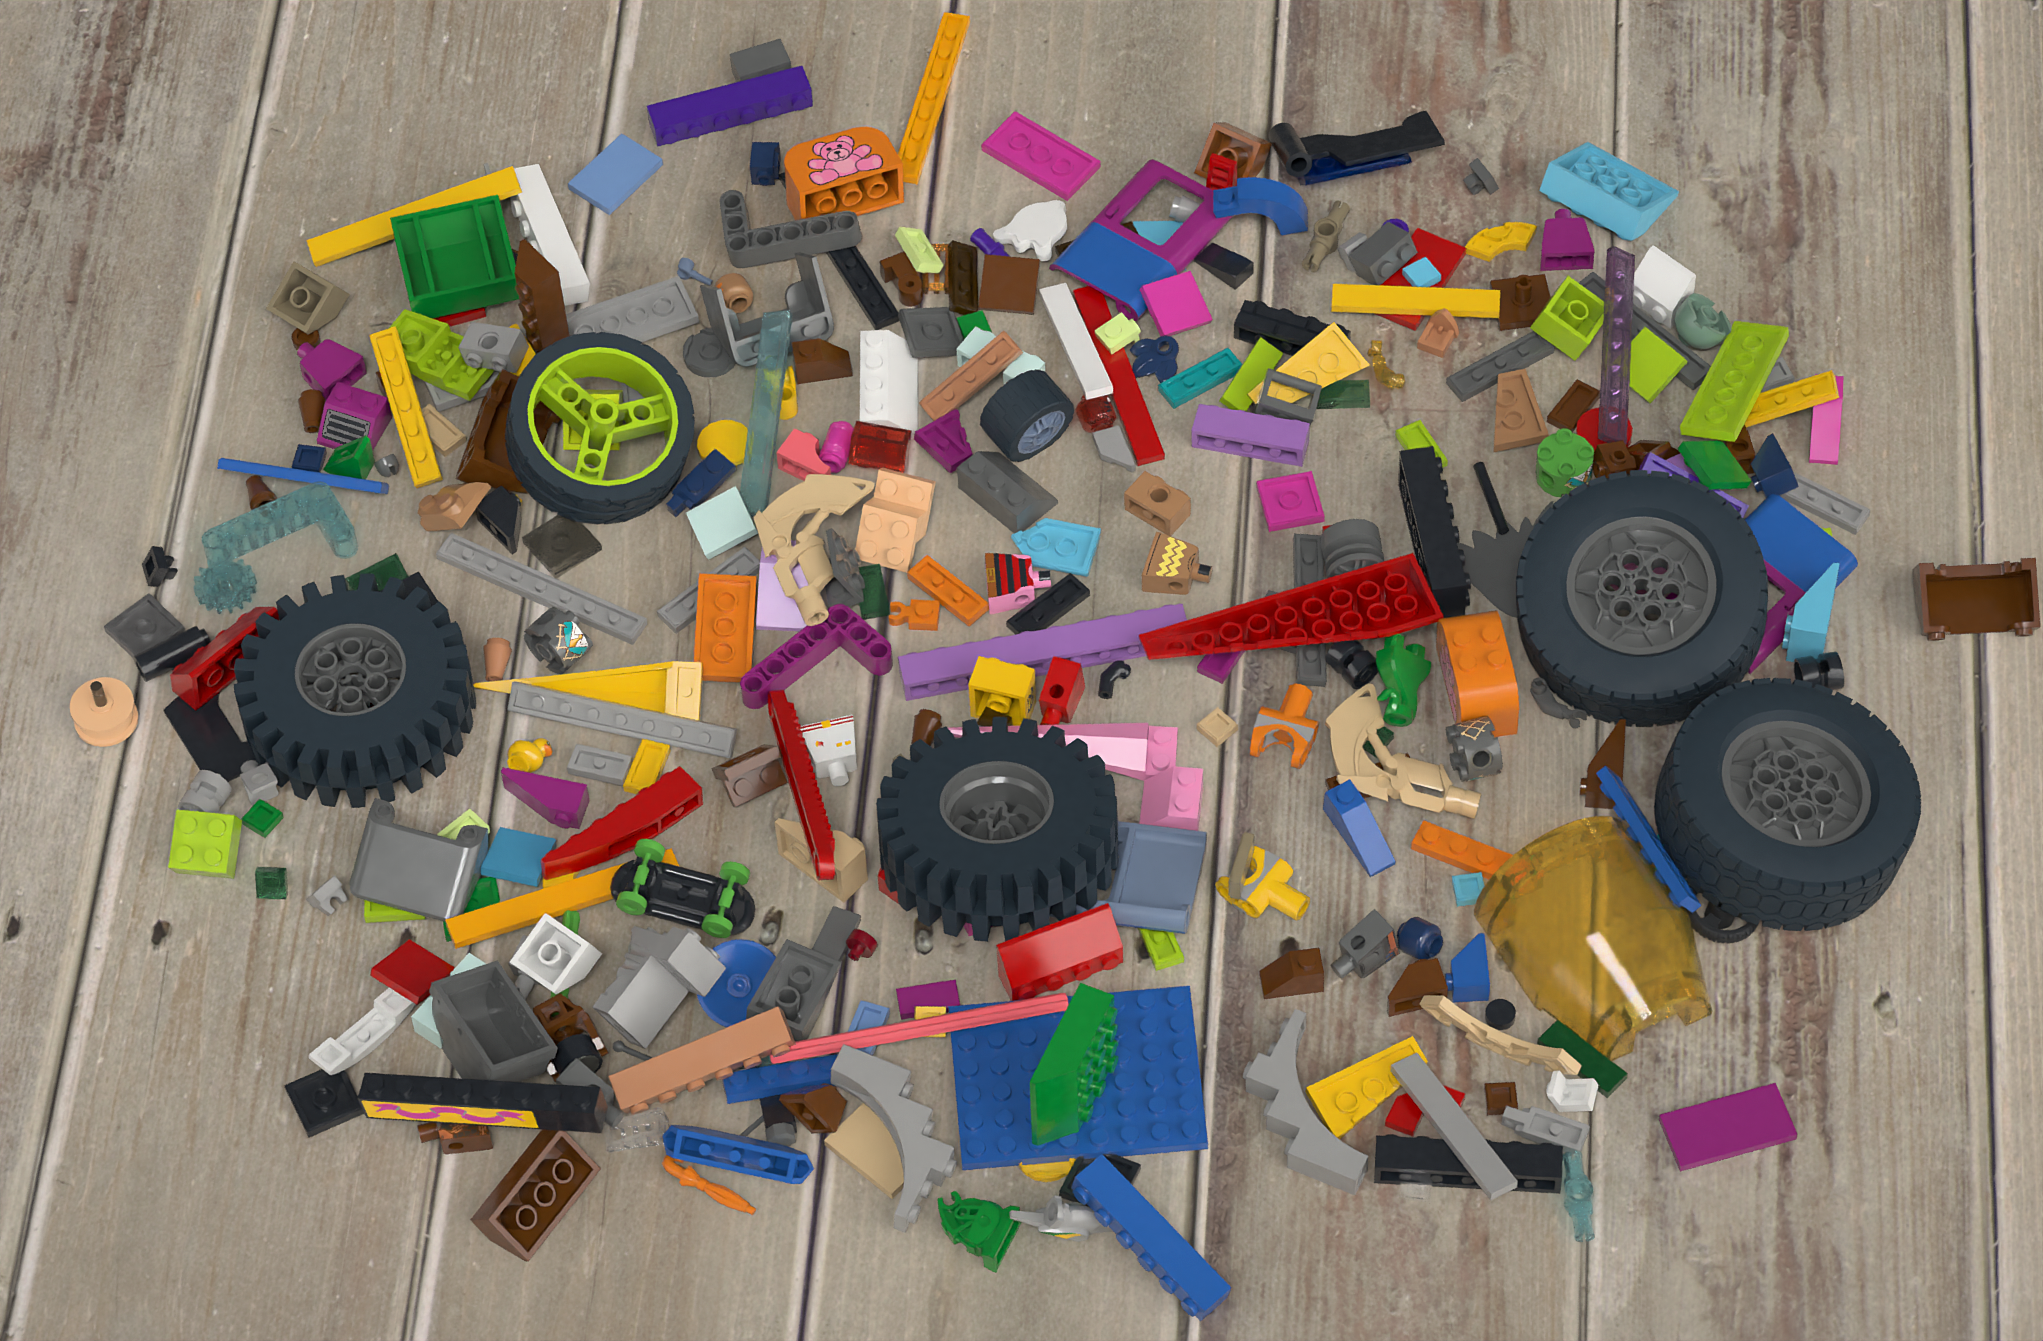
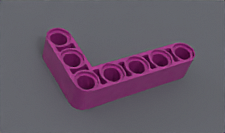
M843 604L833 605L827 609L829 615L825 621L818 625H807L741 678L740 686L743 703L749 709L764 707L767 704L768 691L787 689L840 646L870 673L878 676L885 675L893 667L891 644L848 606Z

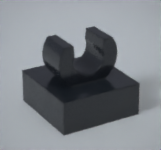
M152 546L142 563L147 584L151 587H159L164 578L173 579L178 571L177 568H169L174 561V557L165 555L162 547Z

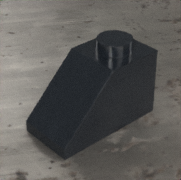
M500 486L485 496L475 510L477 520L513 555L517 552L522 521L520 512L521 502L516 494L513 492L509 493L503 486Z

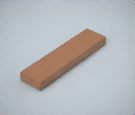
M1002 331L923 398L919 405L933 421L954 409H958L1023 354L1022 350L1005 331Z

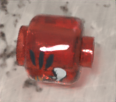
M1083 395L1075 408L1083 430L1088 433L1113 427L1116 420V413L1107 395L1088 400Z

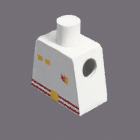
M853 715L801 726L800 730L805 738L807 752H809V759H811V766H813L815 776L817 778L830 776L832 785H845L849 781L847 772L857 769Z

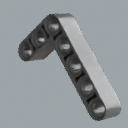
M729 190L720 197L719 203L725 245L730 262L736 268H748L793 259L795 254L799 252L813 255L857 245L862 239L857 215L851 211H841L751 229L743 194L737 190Z

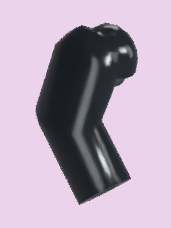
M1122 660L1114 661L1101 673L1098 691L1100 698H1112L1114 681L1118 677L1121 679L1129 677L1131 673L1130 665L1125 664Z

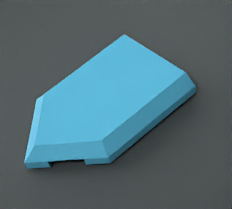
M1044 518L1036 522V526L1023 532L1020 530L1012 534L1011 539L1023 555L1031 557L1032 566L1087 577L1100 540L1101 529Z

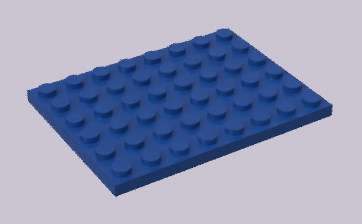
M1190 986L1110 992V994L1114 995V1007L1118 1009L1115 1024L1118 1025L1115 1040L1118 1041L1115 1055L1118 1056L1117 1066L1113 1073L1108 1072L1105 1078L1106 1086L1100 1098H1095L1092 1104L1094 1105L1093 1113L1088 1123L1083 1122L1077 1133L1039 1146L1032 1144L1030 1080L1065 1011L951 1031L962 1170L1019 1166L1021 1162L1022 1165L1069 1161V1158L1076 1159L1079 1156H1084V1159L1097 1158L1101 1154H1116L1123 1157L1208 1149ZM1067 996L1068 1003H1070L1073 996ZM1014 1001L948 1006L949 1013Z

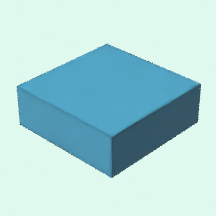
M1426 257L1402 269V275L1412 287H1430L1441 281V274Z
M1482 872L1452 876V886L1457 907L1487 903Z

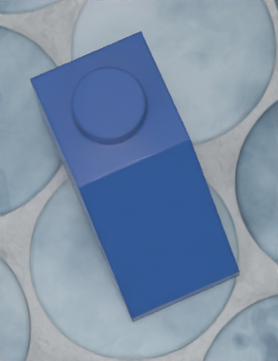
M1478 933L1451 960L1450 973H1445V981L1448 991L1452 992L1453 1003L1489 1001L1490 979L1485 933Z

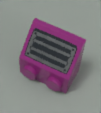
M337 382L324 405L317 444L335 449L366 435L370 438L372 450H374L392 419L388 397Z

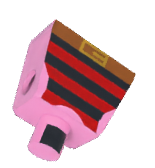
M985 553L990 614L1023 608L1035 600L1034 589L1051 587L1050 570L1033 571L1032 560L1029 555Z

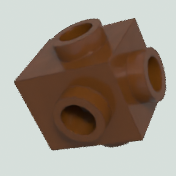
M1624 440L1597 445L1593 459V473L1596 478L1604 475L1606 478H1609V474L1626 471V474H1630L1631 470H1636L1635 458L1630 455Z

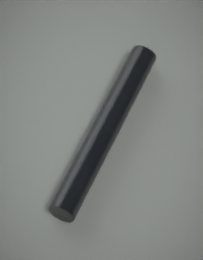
M1477 462L1473 468L1497 531L1501 535L1506 534L1509 531V527L1484 462Z

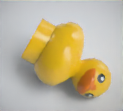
M538 738L533 743L525 740L515 741L508 749V768L529 773L537 771L541 767L544 757L552 755L549 741L544 738Z

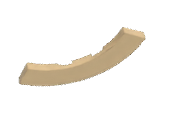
M1424 995L1420 1002L1424 1010L1447 1027H1450L1452 1023L1465 1031L1466 1039L1518 1063L1529 1066L1534 1062L1545 1065L1544 1069L1546 1071L1560 1070L1562 1074L1577 1075L1582 1066L1563 1048L1533 1044L1500 1032L1472 1017L1445 996Z

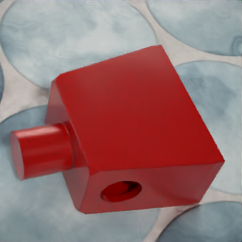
M1053 656L1039 697L1043 716L1040 725H1059L1060 722H1071L1085 689L1081 663Z

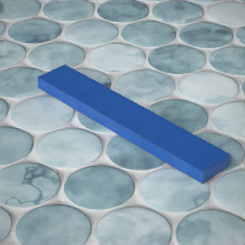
M227 458L218 460L217 469L388 494L389 484L385 482Z

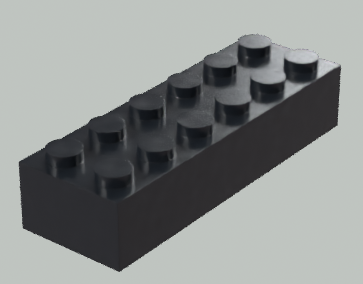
M1433 446L1399 451L1398 487L1415 558L1444 618L1465 615L1466 606H1470L1468 590L1471 589L1469 572L1464 573L1462 567L1465 566V555L1463 549H1458L1457 543L1460 542L1459 530L1457 526L1452 525L1451 521L1454 520L1453 505L1451 502L1447 503L1446 501L1448 485L1446 479L1441 480L1440 474H1443L1441 457H1436Z

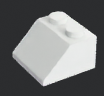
M1653 245L1649 248L1629 282L1628 300L1650 314L1655 321L1671 329L1675 325L1674 319L1679 306L1694 293L1696 275Z
M545 913L510 963L553 993L558 994L583 980L602 953Z

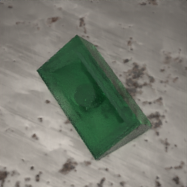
M397 553L345 578L349 591L358 590L360 574H374L378 589L381 591L385 588L390 577L402 580L408 577V574Z

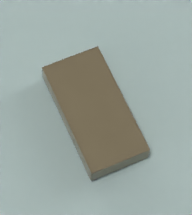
M1247 832L1242 834L1229 878L1230 898H1241L1254 853V834Z

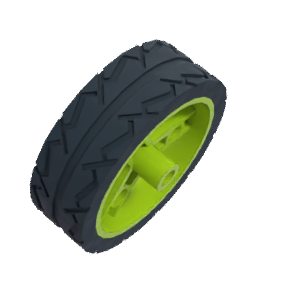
M596 332L581 333L558 340L552 345L550 344L536 354L520 374L507 414L505 440L507 442H505L508 461L517 479L523 482L521 485L535 501L551 512H558L557 515L575 522L597 525L602 523H621L644 515L647 511L649 512L664 501L677 484L693 441L695 425L693 414L695 413L691 394L683 378L676 374L678 371L665 356L649 345L642 344L641 341L622 334L599 332L597 334ZM584 377L609 378L628 385L638 391L644 398L618 405L607 398L595 400L573 379ZM568 398L573 402H566L564 399ZM540 401L582 437L574 473L556 462L539 440L534 425L533 412ZM579 410L589 415L587 420L578 412ZM635 416L643 417L645 420H639ZM624 420L626 422L625 425L615 428L616 421ZM664 431L665 449L652 465L642 472L625 479L602 480L611 444ZM585 464H592L596 468H589Z

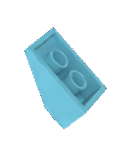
M1833 563L1795 604L1793 616L1787 615L1782 649H1788L1786 661L1794 662L1796 658L1807 656L1817 659L1819 654H1823L1835 595L1839 563Z

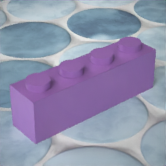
M1199 404L1191 430L1192 447L1302 467L1309 443L1310 423L1277 418L1272 415L1254 414L1244 410L1220 408L1216 405Z

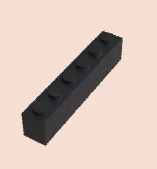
M1395 1134L1376 1135L1374 1183L1481 1189L1444 1139H1433L1427 1136L1399 1137ZM1485 1139L1518 1181L1517 1188L1511 1191L1561 1193L1563 1146L1551 1143L1524 1144L1519 1141H1511L1509 1143L1492 1142Z

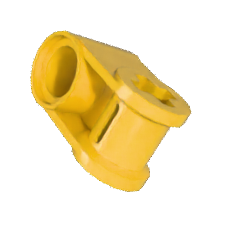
M792 365L784 370L772 372L769 369L764 370L768 395H770L774 415L782 420L793 418L798 413V403Z

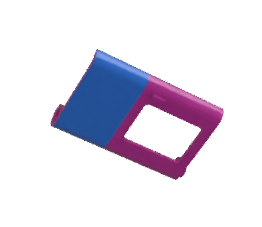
M1150 159L1050 265L1049 269L1052 271L1059 269L1114 299L1119 314L1122 312L1128 320L1133 319L1136 322L1148 310L1139 289L1143 285L1181 274L1233 216L1216 218L1213 212V190L1159 161ZM1166 179L1187 192L1202 198L1204 201L1163 245H1157L1120 225V222L1160 180ZM1124 306H1127L1130 309L1131 313H1129Z
M1770 494L1745 519L1762 551L1767 579L1785 594L1767 612L1764 637L1758 654L1748 670L1749 674L1783 642L1787 615L1793 616L1795 604L1833 563H1839L1836 588L1858 566L1857 559L1852 552L1776 494ZM1671 592L1666 599L1673 600L1678 595Z

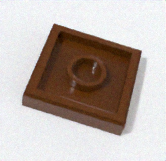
M985 254L978 305L979 310L1034 315L1040 259Z

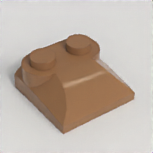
M481 482L452 484L443 487L436 495H427L419 503L418 514L421 517V526L426 531L462 529L491 486L488 483Z

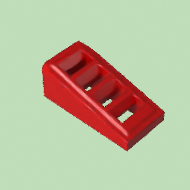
M1212 153L1209 160L1206 187L1211 190L1237 186V161Z

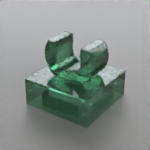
M257 867L255 871L256 898L286 900L288 896L287 868Z

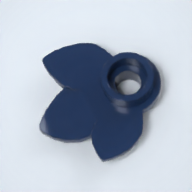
M1161 336L1156 340L1141 339L1130 348V352L1137 357L1132 368L1135 378L1155 373L1158 381L1162 383L1175 376L1178 369L1175 358L1179 353V345L1173 337ZM1165 345L1169 346L1168 350L1160 351L1161 347Z

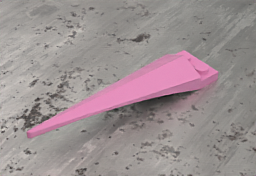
M1148 723L1053 725L1065 730L1066 746L1076 738L1088 744V757L1090 758L1098 754L1105 762V770L1144 781L1176 766L1178 727L1148 726ZM1037 725L1038 737L1042 738L1052 725ZM992 726L979 727L981 733L992 732ZM1008 726V732L1018 733L1020 726ZM962 727L948 728L954 737H962Z

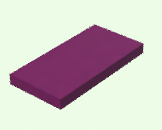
M1776 1083L1659 1115V1122L1680 1172L1797 1139L1798 1135Z

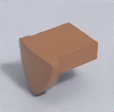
M1447 309L1438 310L1431 315L1426 328L1417 342V349L1441 358L1444 357L1453 339L1459 335L1458 325Z

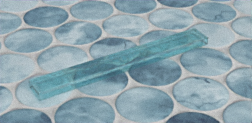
M789 310L763 312L740 494L751 517H754L759 510L762 513L769 504L793 317Z

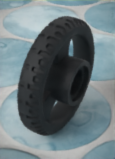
M1690 886L1695 896H1697L1698 893ZM1708 902L1703 918H1700L1696 911L1692 913L1683 907L1685 918L1689 925L1692 926L1691 928L1696 933L1698 932L1700 936L1708 938L1707 940H1712L1713 942L1717 941V943L1723 944L1726 942L1729 944L1742 941L1749 937L1758 926L1747 922L1738 929L1721 930L1730 927L1735 919V916L1721 910V903L1716 907L1711 902Z

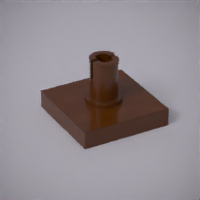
M1545 274L1519 275L1515 278L1490 281V290H1500L1499 318H1497L1499 331L1531 327L1551 298Z

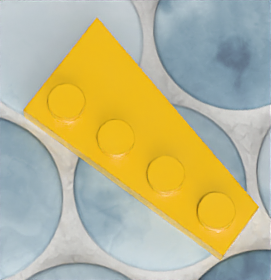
M1412 1036L1306 1087L1305 1093L1325 1127L1340 1140L1402 1087L1391 1072L1392 1064L1415 1053H1418L1426 1064L1428 1061Z

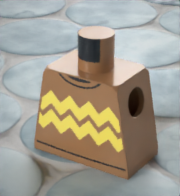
M1156 532L1142 572V591L1186 595L1190 592L1193 580L1210 582L1212 566L1199 563V548L1197 546L1161 532Z

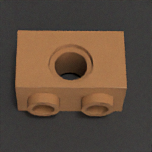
M1146 471L1124 493L1126 511L1169 536H1172L1191 515V498L1184 491L1171 487L1159 476H1153Z

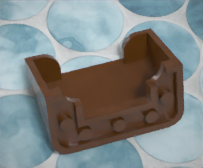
M502 369L487 390L476 416L455 479L464 483H488L491 488L497 489L503 486L507 491L528 493L521 485L523 482L517 479L508 461L505 442H507L505 440L507 414L519 376ZM540 401L533 413L534 425L539 440L543 445L548 429L553 423L558 424L561 418Z
M2021 558L2020 562L2010 563V561H2004L1999 564L1957 566L1940 564L1936 569L1934 562L1919 563L1912 570L1921 634L1927 636L1928 641L1944 640L1945 635L2015 632L2016 637L2032 636L2033 630L2041 627L2036 558Z

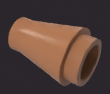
M490 638L487 640V644L483 646L486 670L485 679L489 682L503 680V674L512 649L508 640Z

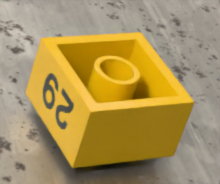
M978 656L968 684L971 717L979 719L985 707H989L1012 717L1013 726H1021L1023 718H1031L1037 702L1035 669L1029 668L1024 664H1011L993 657L985 658Z

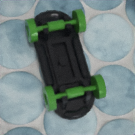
M651 839L638 840L634 849L637 858L622 865L611 879V895L616 902V906L621 911L631 915L645 914L701 929L713 937L727 938L743 933L751 926L755 917L754 900L750 893L742 886L747 884L750 877V870L746 866L737 862H724L719 872L721 878L663 863L661 861L665 854V848L660 843Z

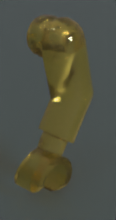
M1372 340L1371 348H1369L1367 355L1373 357L1372 364L1376 380L1388 389H1402L1405 383L1404 375L1401 373L1395 374L1394 371L1387 367L1386 359L1381 353L1382 340Z

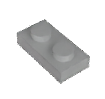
M576 744L567 770L568 774L623 786L633 759L629 755Z

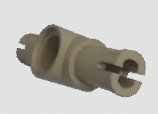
M1335 201L1328 216L1321 218L1315 223L1314 236L1309 244L1310 249L1302 261L1304 269L1309 271L1311 265H1313L1311 272L1318 271L1324 256L1335 252L1338 248V236L1343 228L1342 223L1350 211L1347 203L1343 202L1339 208L1341 201Z

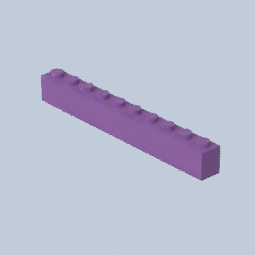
M1169 604L1161 608L1137 610L1129 614L1110 615L1102 619L1083 620L1070 625L1052 626L1038 631H1024L1020 634L1006 637L997 636L979 642H966L962 645L947 648L939 647L931 651L908 653L898 657L899 674L905 699L909 701L968 690V684L978 656L985 658L993 657L1011 664H1024L1029 668L1035 669V677L1047 675L1053 656L1081 663L1082 668L1112 663L1118 660L1123 661L1144 657L1146 654L1139 640V634L1186 621L1187 618L1183 604Z

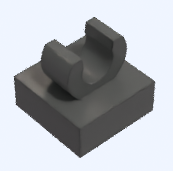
M1478 158L1469 164L1473 173L1468 175L1463 181L1473 195L1478 194L1483 187L1490 195L1499 189L1493 176Z

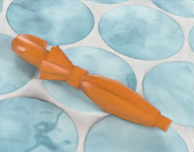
M668 1155L664 1157L662 1162L664 1169L672 1176L680 1179L679 1184L681 1186H693L703 1192L705 1191L707 1195L718 1203L744 1213L747 1212L751 1215L755 1213V1207L751 1206L749 1202L729 1188L709 1183L708 1180L700 1177L690 1165L688 1168H684L674 1163H683L684 1160L675 1159Z

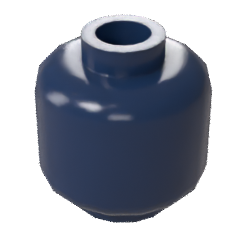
M1420 917L1410 918L1402 923L1397 931L1400 950L1418 960L1435 957L1443 946L1440 928Z

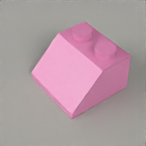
M1173 766L1144 780L1139 824L1198 831L1203 795V769Z

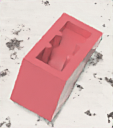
M794 428L776 452L778 469L805 481L808 474L831 475L830 466L823 463L819 458V440L810 433H803Z

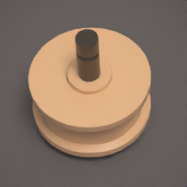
M110 677L92 679L81 685L74 692L70 700L69 708L76 732L88 744L99 747L116 745L126 740L134 732L138 724L139 716L130 688L118 679Z

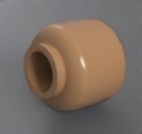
M726 274L714 285V287L721 288L726 308L733 310L735 314L744 312L753 301V292L746 279L740 274Z

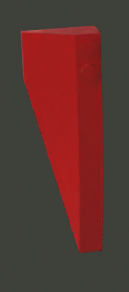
M1410 553L1139 634V640L1147 659L1153 660L1390 637L1439 622V619L1444 618L1414 554Z

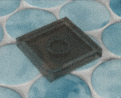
M560 515L553 517L522 537L523 544L556 579L602 550L601 543L583 523L575 522Z

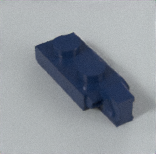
M714 449L675 486L676 488L672 491L674 496L666 503L668 511L677 517L686 507L691 510L701 505L735 472L736 466L717 449Z

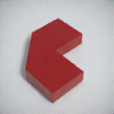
M1443 1085L1461 1108L1466 1094ZM1405 1093L1396 1097L1385 1120V1126L1413 1137L1424 1114L1409 1094Z

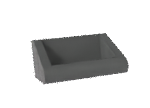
M1268 368L1254 414L1300 420L1311 425L1322 385ZM1271 381L1312 394L1308 409L1268 396Z

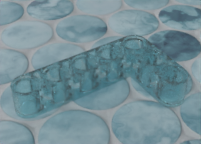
M324 482L311 483L213 527L202 536V544L207 561L213 565H222L314 523L317 524L337 557L342 559L351 558L358 551L354 527L331 488Z

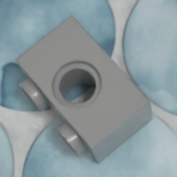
M471 322L458 348L468 366L494 369L499 372L504 369L508 372L516 373L529 346L521 329Z

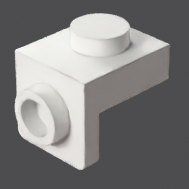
M1558 1070L1553 1071L1546 1091L1549 1100L1559 1112L1592 1111L1599 1085L1594 1078L1566 1079L1561 1071Z

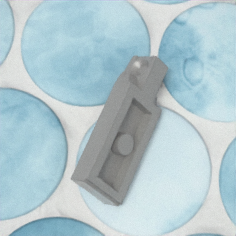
M1506 1106L1501 1125L1513 1129L1515 1134L1540 1144L1551 1143L1563 1146V1152L1578 1157L1581 1154L1590 1126L1534 1106H1531L1530 1109L1523 1108L1522 1111Z

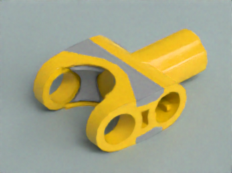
M1254 846V853L1250 863V870L1254 874L1246 878L1240 899L1230 898L1229 877L1221 876L1215 884L1217 891L1226 901L1253 918L1260 917L1268 905L1297 921L1302 918L1310 904V897L1286 884L1293 875L1291 866L1273 853Z

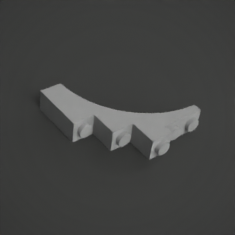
M1295 1009L1290 1019H1284L1279 1032L1281 1036L1277 1043L1272 1042L1267 1055L1258 1052L1254 1062L1249 1061L1243 1073V1078L1246 1079V1092L1268 1100L1263 1114L1267 1117L1266 1130L1289 1139L1284 1152L1285 1155H1288L1287 1168L1356 1195L1368 1171V1155L1353 1149L1339 1140L1318 1120L1309 1107L1301 1090L1296 1070L1297 1052L1306 1030V1013Z
M843 1044L831 1068V1084L849 1092L867 1105L883 1122L896 1144L903 1168L904 1186L894 1214V1229L905 1233L909 1224H915L919 1217L921 1206L918 1205L922 1197L928 1198L933 1184L941 1187L946 1177H952L957 1165V1161L954 1160V1147L930 1138L935 1128V1122L932 1121L933 1109L909 1100L914 1084L910 1083V1070Z

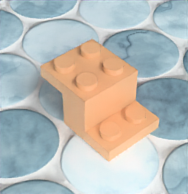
M886 468L878 470L874 497L863 504L855 547L861 561L906 573L911 569L915 544L926 535L936 481Z

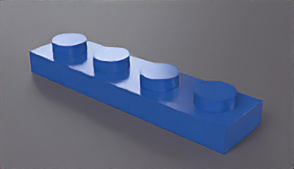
M838 1054L735 1071L732 1076L722 1080L727 1104L784 1094L805 1086L821 1085L823 1083L835 1086L831 1084V1068Z

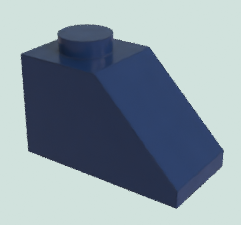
M1773 433L1768 435L1751 463L1755 475L1750 477L1756 492L1762 491L1765 498L1770 494L1780 496L1799 487L1792 467Z

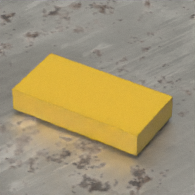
M642 738L623 784L625 792L637 794L642 788L649 787L660 779L671 751L670 745Z

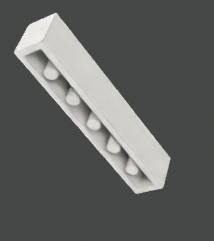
M539 164L514 168L522 193L510 197L511 208L514 217L519 218L522 236L527 237L528 242L559 271L564 305L588 302L590 282Z

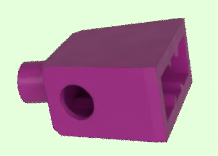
M1568 209L1557 210L1554 213L1555 218L1545 220L1540 271L1593 269L1595 251L1585 219L1581 217L1571 218V212Z
M325 339L316 348L308 342L303 343L297 351V355L301 358L299 364L302 377L312 389L321 391L326 400L337 382L353 386L367 374L362 355L330 339Z

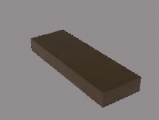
M954 240L948 245L949 311L967 315L978 311L977 247Z

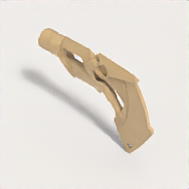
M808 474L804 482L784 492L762 513L759 510L754 516L765 558L771 555L776 556L777 563L773 569L786 597L795 600L804 623L808 626L818 625L828 618L829 613L820 592L834 577L832 565L823 547L825 543L822 538L815 536L823 520L829 516V513L841 516L874 489L872 481L836 475ZM857 486H862L865 488L860 490ZM816 513L803 530L796 535V545L793 547L791 536L798 520L804 514ZM798 563L809 584L800 589L791 573V570Z
M1366 684L1340 704L1326 719L1325 724L1330 729L1331 752L1339 774L1336 780L1339 784L1350 779L1358 791L1387 802L1389 795L1391 798L1400 799L1402 803L1438 813L1444 810L1475 819L1481 793L1452 786L1453 783L1441 763L1436 765L1405 757L1406 754L1397 753L1392 756L1387 747L1383 745L1377 735V729L1384 727V721L1373 684ZM1365 693H1369L1370 695L1367 697H1362ZM1366 741H1370L1375 754L1384 768L1383 770L1377 767L1364 752L1363 745ZM1411 783L1439 790L1443 798L1414 791Z

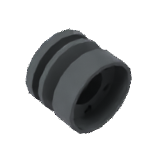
M1365 519L1343 520L1329 526L1320 537L1327 578L1384 561L1379 528L1373 522Z

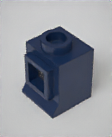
M752 142L750 158L752 185H775V179H779L781 162L779 142Z

